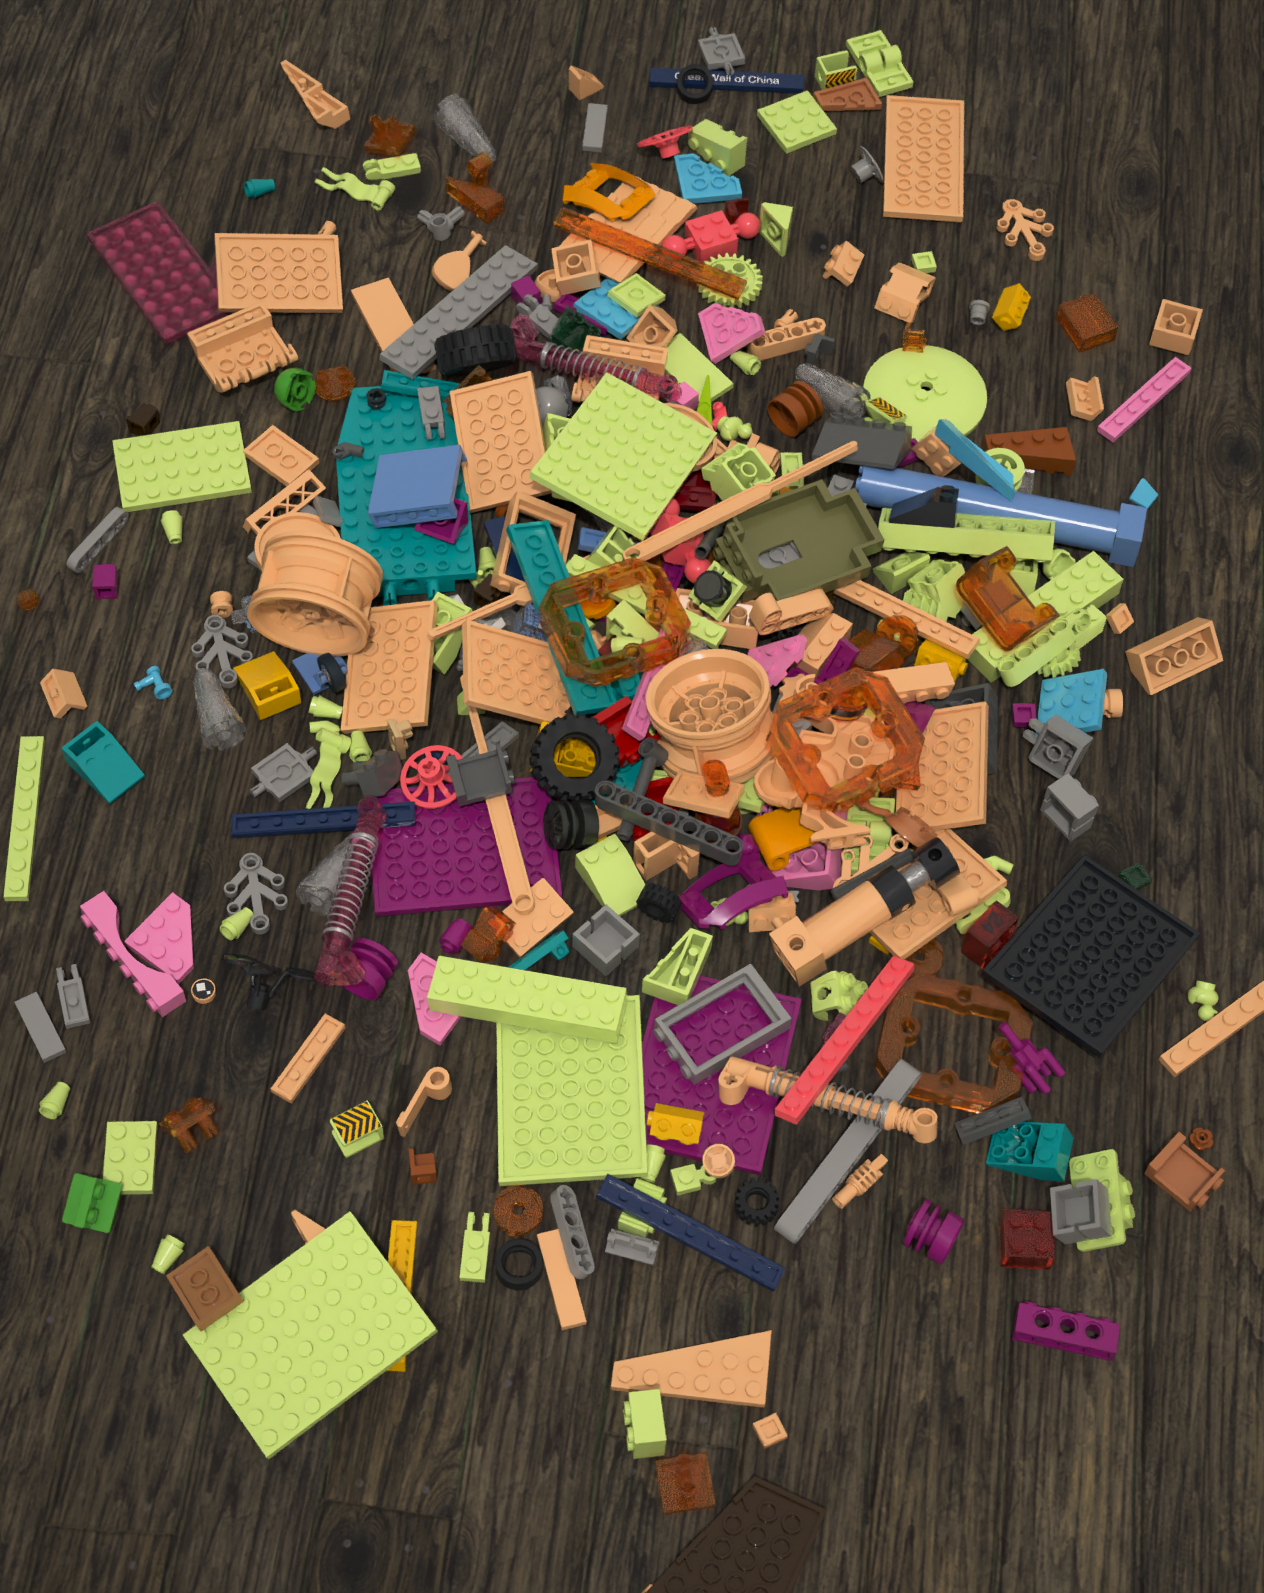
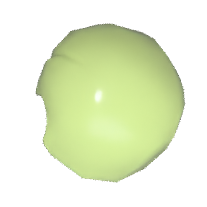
M1055 549L1053 550L1052 561L1048 560L1042 563L1043 573L1048 579L1052 580L1074 565L1076 561L1066 550Z

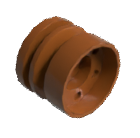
M795 381L783 393L778 394L768 402L767 410L771 421L779 431L789 437H795L822 416L823 404L811 386L803 381Z

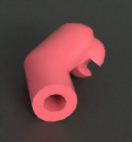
M715 402L712 406L714 410V419L712 420L714 431L717 430L719 420L727 416L726 407L723 406L722 402Z

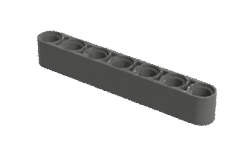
M601 781L595 787V804L605 812L724 864L736 865L742 859L743 842L740 838L610 781ZM608 794L610 796L602 797L601 795ZM628 803L630 806H623L622 804ZM649 812L651 815H644L643 813ZM669 821V822H672L673 824L667 825V824H665L664 822ZM686 831H693L694 833L688 834ZM707 840H714L715 843H708ZM729 849H734V850H736L737 852H733V853H732V852H729V851H727V850H729Z

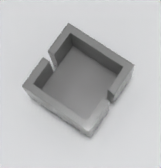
M1067 773L1047 787L1045 799L1040 810L1070 842L1091 828L1099 804L1092 795L1082 788L1077 779H1073Z
M606 904L591 917V923L589 921L585 922L573 933V948L603 975L607 976L621 964V958L625 960L639 947L640 934Z
M1095 1179L1076 1183V1188L1072 1184L1050 1188L1053 1236L1062 1243L1086 1241V1237L1093 1240L1112 1236L1108 1188L1100 1181Z

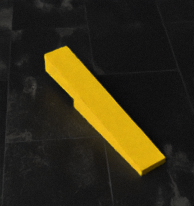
M392 1220L388 1264L412 1295L417 1221ZM407 1355L386 1371L406 1372Z

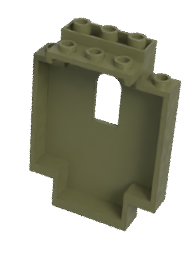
M823 479L774 496L728 519L723 536L715 539L712 553L716 561H719L725 569L747 586L739 597L741 603L757 598L765 593H772L775 600L779 601L816 589H823L827 593L867 578L871 570V564L866 556L880 552L885 539L855 488L832 496ZM793 542L801 556L799 559L771 569L761 566L758 561L760 554Z

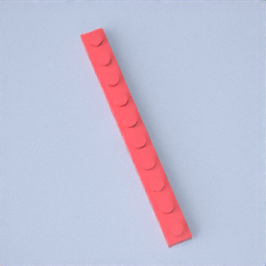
M893 955L777 1105L775 1116L796 1125L799 1123L913 973L914 963L899 959Z

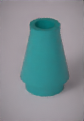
M248 179V181L244 182V191L248 198L252 197L254 199L275 190L273 179Z

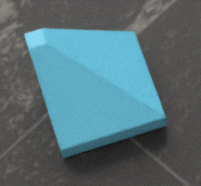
M1142 478L1129 500L1148 509L1158 497V494Z

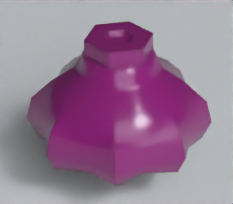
M740 834L739 838L743 842L742 857L758 853L759 846L756 845L752 834Z

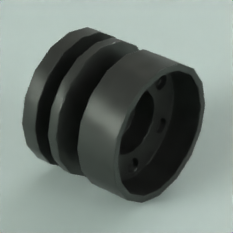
M573 800L571 802L550 801L546 805L543 817V831L548 846L551 849H569L571 846L573 848H589L593 846L597 841L599 832V818L594 803L591 800Z

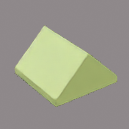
M764 202L761 204V227L759 233L783 257L787 250L793 207Z
M906 551L873 568V572L892 594L908 586V580L929 564L930 556L925 553Z

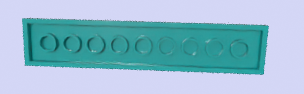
M549 520L508 525L506 529L573 713L575 716L578 713H599L616 703L617 700Z

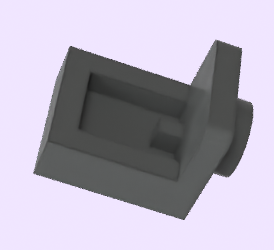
M815 333L811 344L808 343L805 348L804 355L807 356L806 365L814 367L820 352L832 355L835 339Z

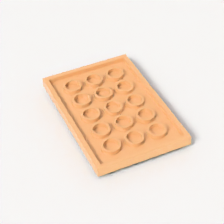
M215 233L219 312H238L260 302H263L269 312H343L338 235Z
M528 371L450 391L458 445H461L467 457V462H461L465 489L469 496L470 512L473 513L509 504L510 499L517 490L532 497L551 494L550 489L529 478L531 470L546 452L533 373Z
M435 600L370 607L367 618L370 623V631L366 645L359 652L348 655L341 731L344 734H350L357 730L362 732L388 730L387 720L394 718L397 724L409 720L412 727L428 726L435 640H429L427 636L431 629L436 628L438 604Z
M470 620L462 623L464 704L541 724L542 721L551 722L557 717H564L565 711L571 705L548 642Z
M986 702L935 709L917 746L899 743L896 812L900 807H904L910 811L909 816L917 815L934 831L986 824L989 710Z
M951 829L936 830L934 832L937 834L936 837L942 840L952 853L959 866L960 874L972 888L976 887L979 891L981 899L978 901V906L1007 886V880ZM913 846L910 849L911 851H914L918 847ZM913 860L912 862H910V863H908V864H906V865L900 867V868L897 869V870H900V871H901L902 869H904V868H906L907 866H909V864H910V865H911V863L913 864V862H915V861ZM927 883L914 891L915 905L895 918L889 919L869 933L892 955L899 959H906L976 907L951 917L943 903L942 894Z

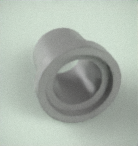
M983 300L972 301L969 306L971 311L970 322L974 325H983L990 310V304Z

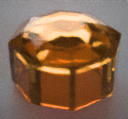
M27 589L20 592L16 597L21 610L33 609L39 603L38 596L34 590Z

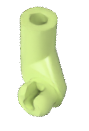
M330 721L309 722L310 733H317L320 728H324L340 735V727Z
M997 856L984 859L996 871L1000 870L1008 875L1014 864Z

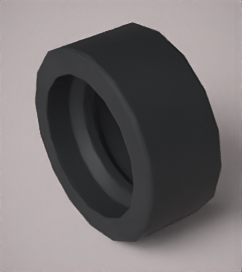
M698 64L684 67L678 74L676 83L677 93L680 98L694 105L706 101L712 94L713 77L710 71ZM690 75L703 77L706 81L705 90L697 94L689 93L684 89L683 83L685 78Z
M523 1239L511 1240L503 1244L495 1258L496 1275L499 1281L507 1288L516 1291L527 1290L534 1286L541 1278L543 1271L542 1254L538 1247L532 1242ZM514 1252L529 1254L534 1261L533 1271L523 1278L511 1277L504 1268V1262L508 1255Z

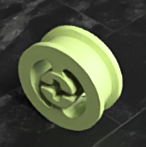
M994 448L986 451L989 456L1013 474L1014 489L1018 491L1025 471L1024 463L1020 456L1005 448ZM975 474L977 484L991 486Z

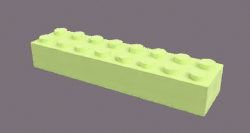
M882 508L878 529L885 539L882 547L884 550H894L897 548L904 549L907 552L923 550L930 554L947 552L949 555H960L961 553L969 554L972 557L986 555L994 559L1012 557L1018 561L1025 559H1034L1037 562L1052 561L1056 521L957 513L955 528L889 523L892 508Z
M1094 551L974 632L972 635L978 637L980 643L968 660L992 683L1001 676L997 665L1003 658L1051 622L1064 618L1077 608L1087 609L1090 605H1094L1098 609L1119 594L1123 578Z
M439 956L427 1000L430 1011L617 1044L627 1005V989Z

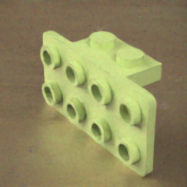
M1113 1149L1072 1157L1069 1165L1071 1184L1075 1188L1076 1183L1095 1179L1108 1188L1112 1236L1090 1240L1086 1237V1241L1077 1242V1248L1085 1252L1124 1244L1126 1241L1125 1229L1133 1228L1132 1219L1135 1217V1211L1130 1202L1132 1186L1130 1181L1119 1173L1117 1153Z

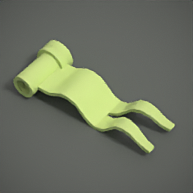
M324 167L321 170L332 180L340 182L335 185L327 184L319 179H316L314 182L328 191L339 188L345 190L356 200L372 202L371 206L378 211L382 210L388 197H391L395 191V186L389 181L383 180L379 186L366 185L351 173L336 175Z
M324 728L318 730L316 740L321 742L320 759L310 777L312 793L306 805L307 809H311L320 793V782L325 792L323 808L331 806L333 800L331 784L340 769V755L345 754L351 745L350 737L343 734L337 735Z

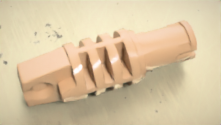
M880 1154L873 1162L867 1159L846 1179V1185L832 1198L834 1204L842 1209L855 1196L863 1195L883 1175L880 1169L888 1160Z

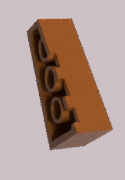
M1067 427L988 434L984 436L982 444L984 452L994 448H1005L1015 452L1022 459L1025 471L1033 472V469L1045 470V473L1049 474L1064 472V475L1072 476L1076 463Z

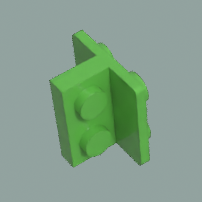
M75 1173L62 1222L80 1228L110 1233L123 1185Z

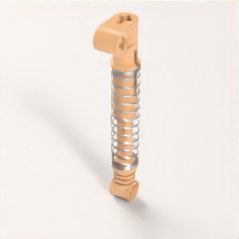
M731 1056L718 1079L719 1098L726 1105H736L743 1100L749 1087L763 1090L771 1097H784L801 1076V1073L796 1072L793 1074L792 1070L784 1071L783 1067L780 1066L768 1067ZM835 1082L830 1085L827 1084L811 1106L812 1109L816 1106L820 1107L821 1112L827 1109L830 1114L837 1108L839 1109V1117L843 1115L844 1111H847V1118L849 1120L853 1114H857V1122H860L862 1116L866 1117V1125L870 1123L871 1119H874L876 1128L880 1124V1128L883 1130L897 1129L898 1131L903 1130L904 1133L909 1132L920 1143H930L937 1137L938 1117L934 1110L920 1108L914 1112V1109L902 1108L893 1099L888 1098L883 1102L881 1096H877L874 1099L872 1093L865 1096L862 1090L856 1093L853 1087L847 1091L844 1085L838 1088ZM843 1087L845 1089V1093L840 1092L839 1090ZM851 1090H853L854 1095H850V1094H848V1093H849ZM859 1093H862L863 1098L857 1097ZM869 1095H871L872 1101L867 1100V1097ZM880 1098L881 1103H877L876 1100Z

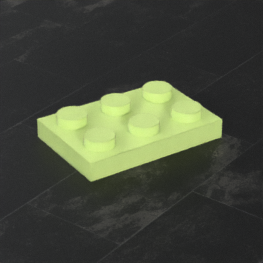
M157 1121L107 1122L103 1180L122 1184L121 1195L153 1194Z

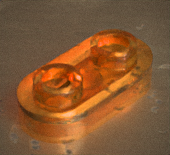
M720 760L706 761L702 766V775L707 792L714 796H722L728 793L730 780L725 764Z

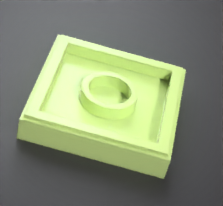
M637 273L608 290V297L636 318L641 316L649 305L657 306L663 302L666 296Z

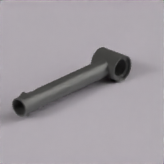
M728 520L707 531L695 549V555L698 558L702 559L708 555L715 544V539L724 534Z
M646 738L638 748L639 754L644 759L632 791L644 797L655 767L663 765L668 758V751L653 738ZM623 819L616 836L621 840L629 841L635 824Z

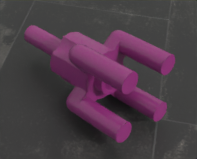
M1003 1022L998 1028L1013 1046L1010 1049V1055L1016 1061V1064L1012 1066V1072L1030 1094L1035 1092L1037 1087L1043 1094L1048 1093L1051 1088L1039 1074L1038 1070L1044 1077L1051 1074L1050 1068L1057 1077H1062L1066 1071L1047 1048H1042L1038 1051L1029 1039L1026 1038L1021 1041L1010 1026Z

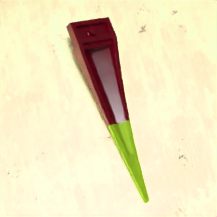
M707 375L697 412L712 426L710 377ZM700 469L690 473L674 498L679 503L680 509L704 511L715 505L716 493L712 491L710 481L703 480Z

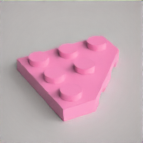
M717 303L698 313L710 360L715 364L765 334L762 318L757 313H748L733 307L727 308Z
M800 634L749 649L748 656L755 659L764 668L770 687L772 685L776 687L788 674L786 670L793 662L798 663L804 657L807 638Z
M172 892L124 943L125 946L158 971L170 974L178 985L194 969L191 907Z
M420 953L408 969L421 1035L441 1046L462 1016L430 1011L427 996L437 961Z

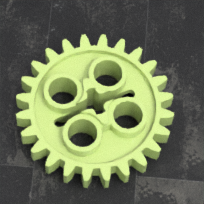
M728 253L725 254V257L718 254L717 259L711 256L710 262L704 261V266H700V270L697 272L698 292L702 293V298L708 297V303L715 301L717 304H722L723 307L730 305L733 308L734 305L742 308V303L748 306L749 300L755 301V296H759L762 289L761 270L757 269V264L751 265V259L744 261V255L737 258L736 253L732 257H729Z

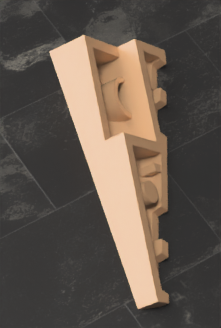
M287 60L281 62L282 68L317 123L336 129L350 120L348 107L325 92L320 82Z

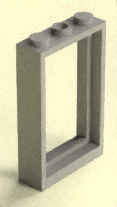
M749 964L657 1017L653 1033L659 1042L663 1041L666 1045L669 1057L673 1061L676 1060L681 1066L680 1071L684 1078L690 1079L693 1085L724 1068L731 1056L741 1058L790 1029L792 1018L752 964ZM744 984L772 1023L697 1067L669 1027Z

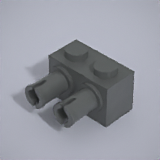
M381 749L376 751L374 756L368 761L354 762L353 771H345L342 774L343 785H360L364 797L383 796L400 780L403 767L397 750L387 751V749Z

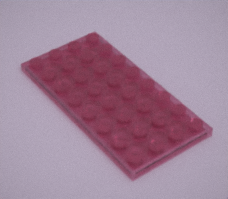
M158 201L86 233L90 243L165 345L187 335L190 331L234 313L218 311L217 278Z

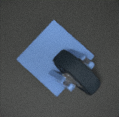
M306 653L292 660L293 665L313 695L327 688H330L334 693L346 688L347 664L341 656H332L330 653H325L321 656Z

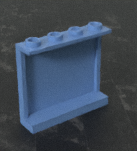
M461 445L379 455L368 515L375 528L457 518L458 510L454 504L458 474L460 463L467 462V457Z

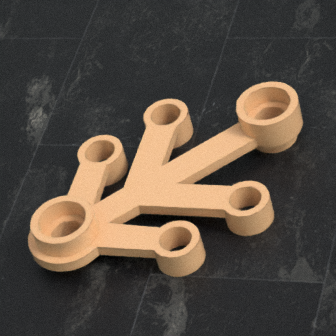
M1014 199L1005 201L1003 204L1004 216L998 220L997 230L1006 232L1011 218H1014L1016 221L1011 233L1006 234L1005 244L1010 247L1015 246L1021 231L1030 246L1029 258L1034 261L1042 260L1045 254V247L1042 243L1036 241L1031 230L1041 233L1045 237H1050L1053 234L1054 227L1050 223L1040 225L1024 219L1023 216L1041 223L1045 219V211L1042 209L1029 210L1022 207V204Z
M900 834L892 836L890 846L869 862L873 839L870 835H862L861 837L870 840V844L868 846H860L859 871L851 876V863L855 860V853L851 849L843 850L841 853V860L843 862L842 875L834 882L833 888L882 863L893 855L908 849V840ZM896 842H901L903 847L897 849L894 845ZM846 853H850L852 855V859L846 860L844 859V855Z

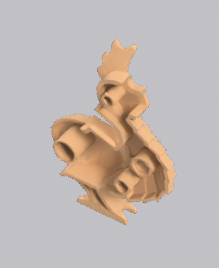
M798 674L796 677H784L782 679L784 686L779 688V693L782 694L779 705L795 708L800 716L824 733L802 729L799 736H794L790 750L778 753L775 760L764 764L756 773L753 783L756 794L768 805L785 807L787 809L801 807L800 823L806 828L815 831L810 838L811 842L821 841L830 850L866 845V839L860 835L870 833V828L865 825H854L841 819L831 812L828 806L837 795L845 792L850 793L861 787L866 789L875 779L879 780L886 769L890 770L893 756H896L897 748L892 741L893 737L886 730L887 726L875 721L873 717L859 715L848 718L832 715V708L848 712H854V710L846 709L845 705L838 703L840 698L838 695H832L830 699L829 690L818 691L819 687L814 683L815 674L806 676Z

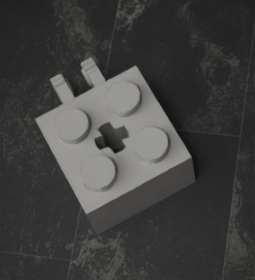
M1056 714L1046 724L1035 718L1030 719L1029 726L1040 733L1039 735L1029 729L1023 733V737L1034 744L1028 757L1030 761L1058 779L1067 773L1073 776L1094 738Z

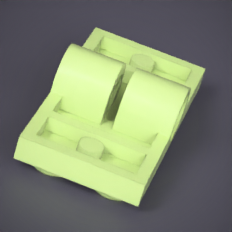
M881 30L846 41V47L878 97L913 88V80L901 63L902 57L899 47L897 45L891 46Z
M849 797L848 814L845 821L854 825H865L870 828V833L862 834L870 835L873 839V846L870 848L869 854L870 862L890 846L893 828L886 821V817L876 815L866 809L862 810ZM864 797L870 801L871 805L895 813V798ZM866 839L867 844L865 846H868L870 844V840ZM860 846L843 849H851L855 853V860L851 863V875L859 871ZM846 853L844 855V859L850 860L852 859V855L850 853Z

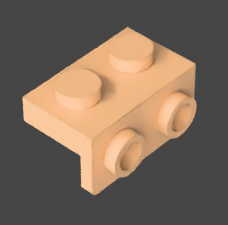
M845 241L840 246L836 245L830 253L832 255L831 259L825 264V272L822 277L827 279L833 275L848 287L854 280L864 254L848 241Z
M1094 376L1088 383L1074 378H1070L1066 382L1071 415L1093 421L1104 409L1098 377Z
M788 893L786 898H783L781 895L772 897L771 902L748 909L749 932L776 930L772 923V919L775 917H780L784 924L796 917L793 893Z

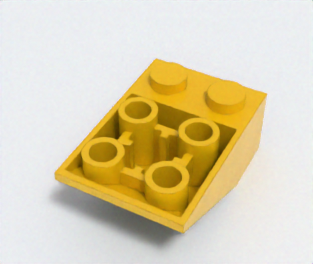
M274 651L233 668L260 720L301 704L299 687L290 671Z
M541 722L537 732V736L541 732V730L550 722ZM566 739L559 743L554 751V763L557 769L566 777H587L595 767L596 761L592 749L581 740Z

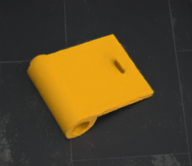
M782 807L754 817L748 825L756 845L759 846L767 866L772 871L781 870L787 866L790 860V853L821 842L810 841L815 831L806 828L800 823L801 807H792L791 809Z

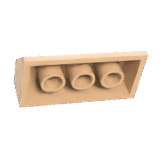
M677 588L673 603L727 629V635L720 643L721 645L747 649L756 648L758 631L749 617L755 600L751 599L741 603L740 599H738L723 620L719 622L693 602L688 596L692 590ZM684 635L683 639H690V637Z
M1199 617L1125 651L1131 672L1149 695H1153L1223 661L1213 621Z

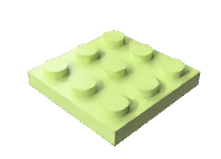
M808 91L757 110L758 118L786 154L835 135L837 132L835 125Z

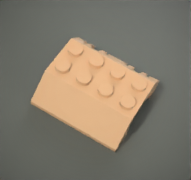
M263 302L187 333L199 364L217 392L223 393L237 387L241 382L246 383L275 371L276 367H284L298 361L297 353L292 345L288 344L287 348L274 329L272 316Z
M590 335L586 336L583 351L587 355L593 353L595 357L600 355L602 359L608 357L610 361L615 359L617 363L623 361L625 365L630 363L632 367L635 365L644 367L646 376L640 391L659 401L664 381L668 348ZM583 353V361H584V359H585V357H586V354H585V353ZM592 355L588 357V369L594 359ZM597 357V358H596L595 373H596V369H597V367H598V365H599V363H600V361H601V358H600V357ZM587 359L582 369V376L584 375L586 369ZM607 359L603 361V372L601 379L603 378L604 370L607 364L609 363ZM615 361L611 362L610 374H612V371L616 365ZM593 362L592 367H591V369H590L589 378L591 377L592 372H593L594 362ZM622 363L618 365L617 378H619L620 372L624 367ZM600 365L599 370H598V373H597V380H598V378H599V376H600L601 365ZM630 365L626 366V375L624 382H626L627 375L631 370ZM637 367L633 369V377L637 370ZM588 369L585 377L581 378L579 374L578 382L574 383L571 401L584 402L599 383V381H595V373L591 380L587 378ZM624 370L622 372L620 380H623ZM630 373V376H629V378H628L627 384L630 383L631 373ZM638 375V377H637L636 387H637V384H638L639 375Z

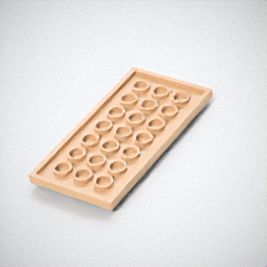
M887 95L883 217L962 222L964 101Z

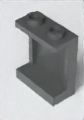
M500 744L495 745L496 750L459 760H456L455 754L446 756L459 806L513 793L511 784L515 783L512 770L507 771L506 764L509 763L506 750H501Z

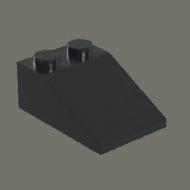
M944 485L897 502L892 506L889 523L955 528L959 489L950 485Z

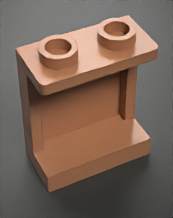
M1178 1132L1152 1160L1144 1174L1187 1210L1192 1212L1196 1206L1201 1208L1209 1199L1207 1194L1211 1189L1217 1191L1224 1182L1222 1176L1225 1170L1222 1167L1218 1171L1215 1170L1184 1144L1186 1137Z

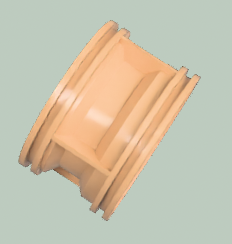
M293 531L281 533L270 538L265 545L261 564L263 571L258 589L252 594L247 610V617L251 625L271 641L303 653L320 656L330 653L332 656H346L362 650L366 645L370 631V623L367 619L372 600L378 595L383 580V570L377 560L350 542L321 533Z
M700 650L671 661L654 676L647 689L646 705L650 721L661 736L658 743L668 751V758L661 766L673 779L678 771H684L741 784L753 778L764 764L773 760L779 745L777 723L770 710L771 690L767 673L755 659L733 650Z

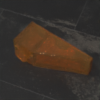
M449 176L445 178L446 193L484 223H490L504 212V198L492 188Z

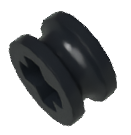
M379 388L369 390L367 392L368 406L372 409L383 408L386 404L385 392Z

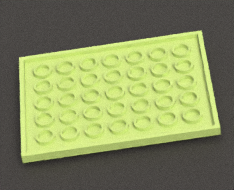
M606 372L531 470L529 478L643 541L712 444L717 432Z
M627 996L626 1010L617 1044L496 1022L499 1185L511 1186L605 1179L607 1174L617 1179L648 1177L640 996Z
M348 1212L241 1291L239 1294L244 1302L203 1331H200L195 1325L184 1333L183 1336L262 1452L270 1459L438 1331L352 1213Z

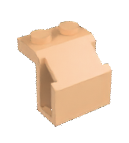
M899 262L891 268L890 272L893 275L882 286L874 308L912 323L919 304L930 296L936 277Z
M650 832L634 841L633 862L646 881L675 863L679 865L689 879H692L698 874L700 853L654 832Z

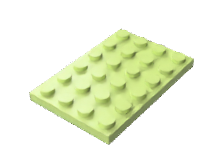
M239 421L112 440L122 508L127 512L252 493L246 457L243 453L244 446Z

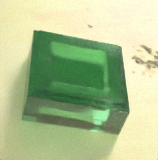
M1140 862L1128 867L1119 874L1124 882L1137 891L1152 882V878Z

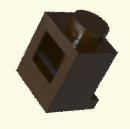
M143 403L139 409L134 411L132 417L128 416L126 418L129 432L137 436L151 435L160 424L158 409L151 404Z
M490 573L474 589V603L480 607L502 599L505 594L497 588L490 586L492 574Z

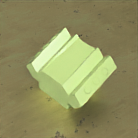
M737 443L701 468L703 480L710 481L712 491L722 501L758 483H769L776 477L755 447L748 448L746 444ZM780 491L773 492L770 498L780 495Z
M933 560L908 580L910 589L904 593L903 601L947 622L948 617L956 618V615L961 611L960 609L965 605L964 599L974 592L975 594L982 592L980 589L986 583L966 573L962 564L957 561Z

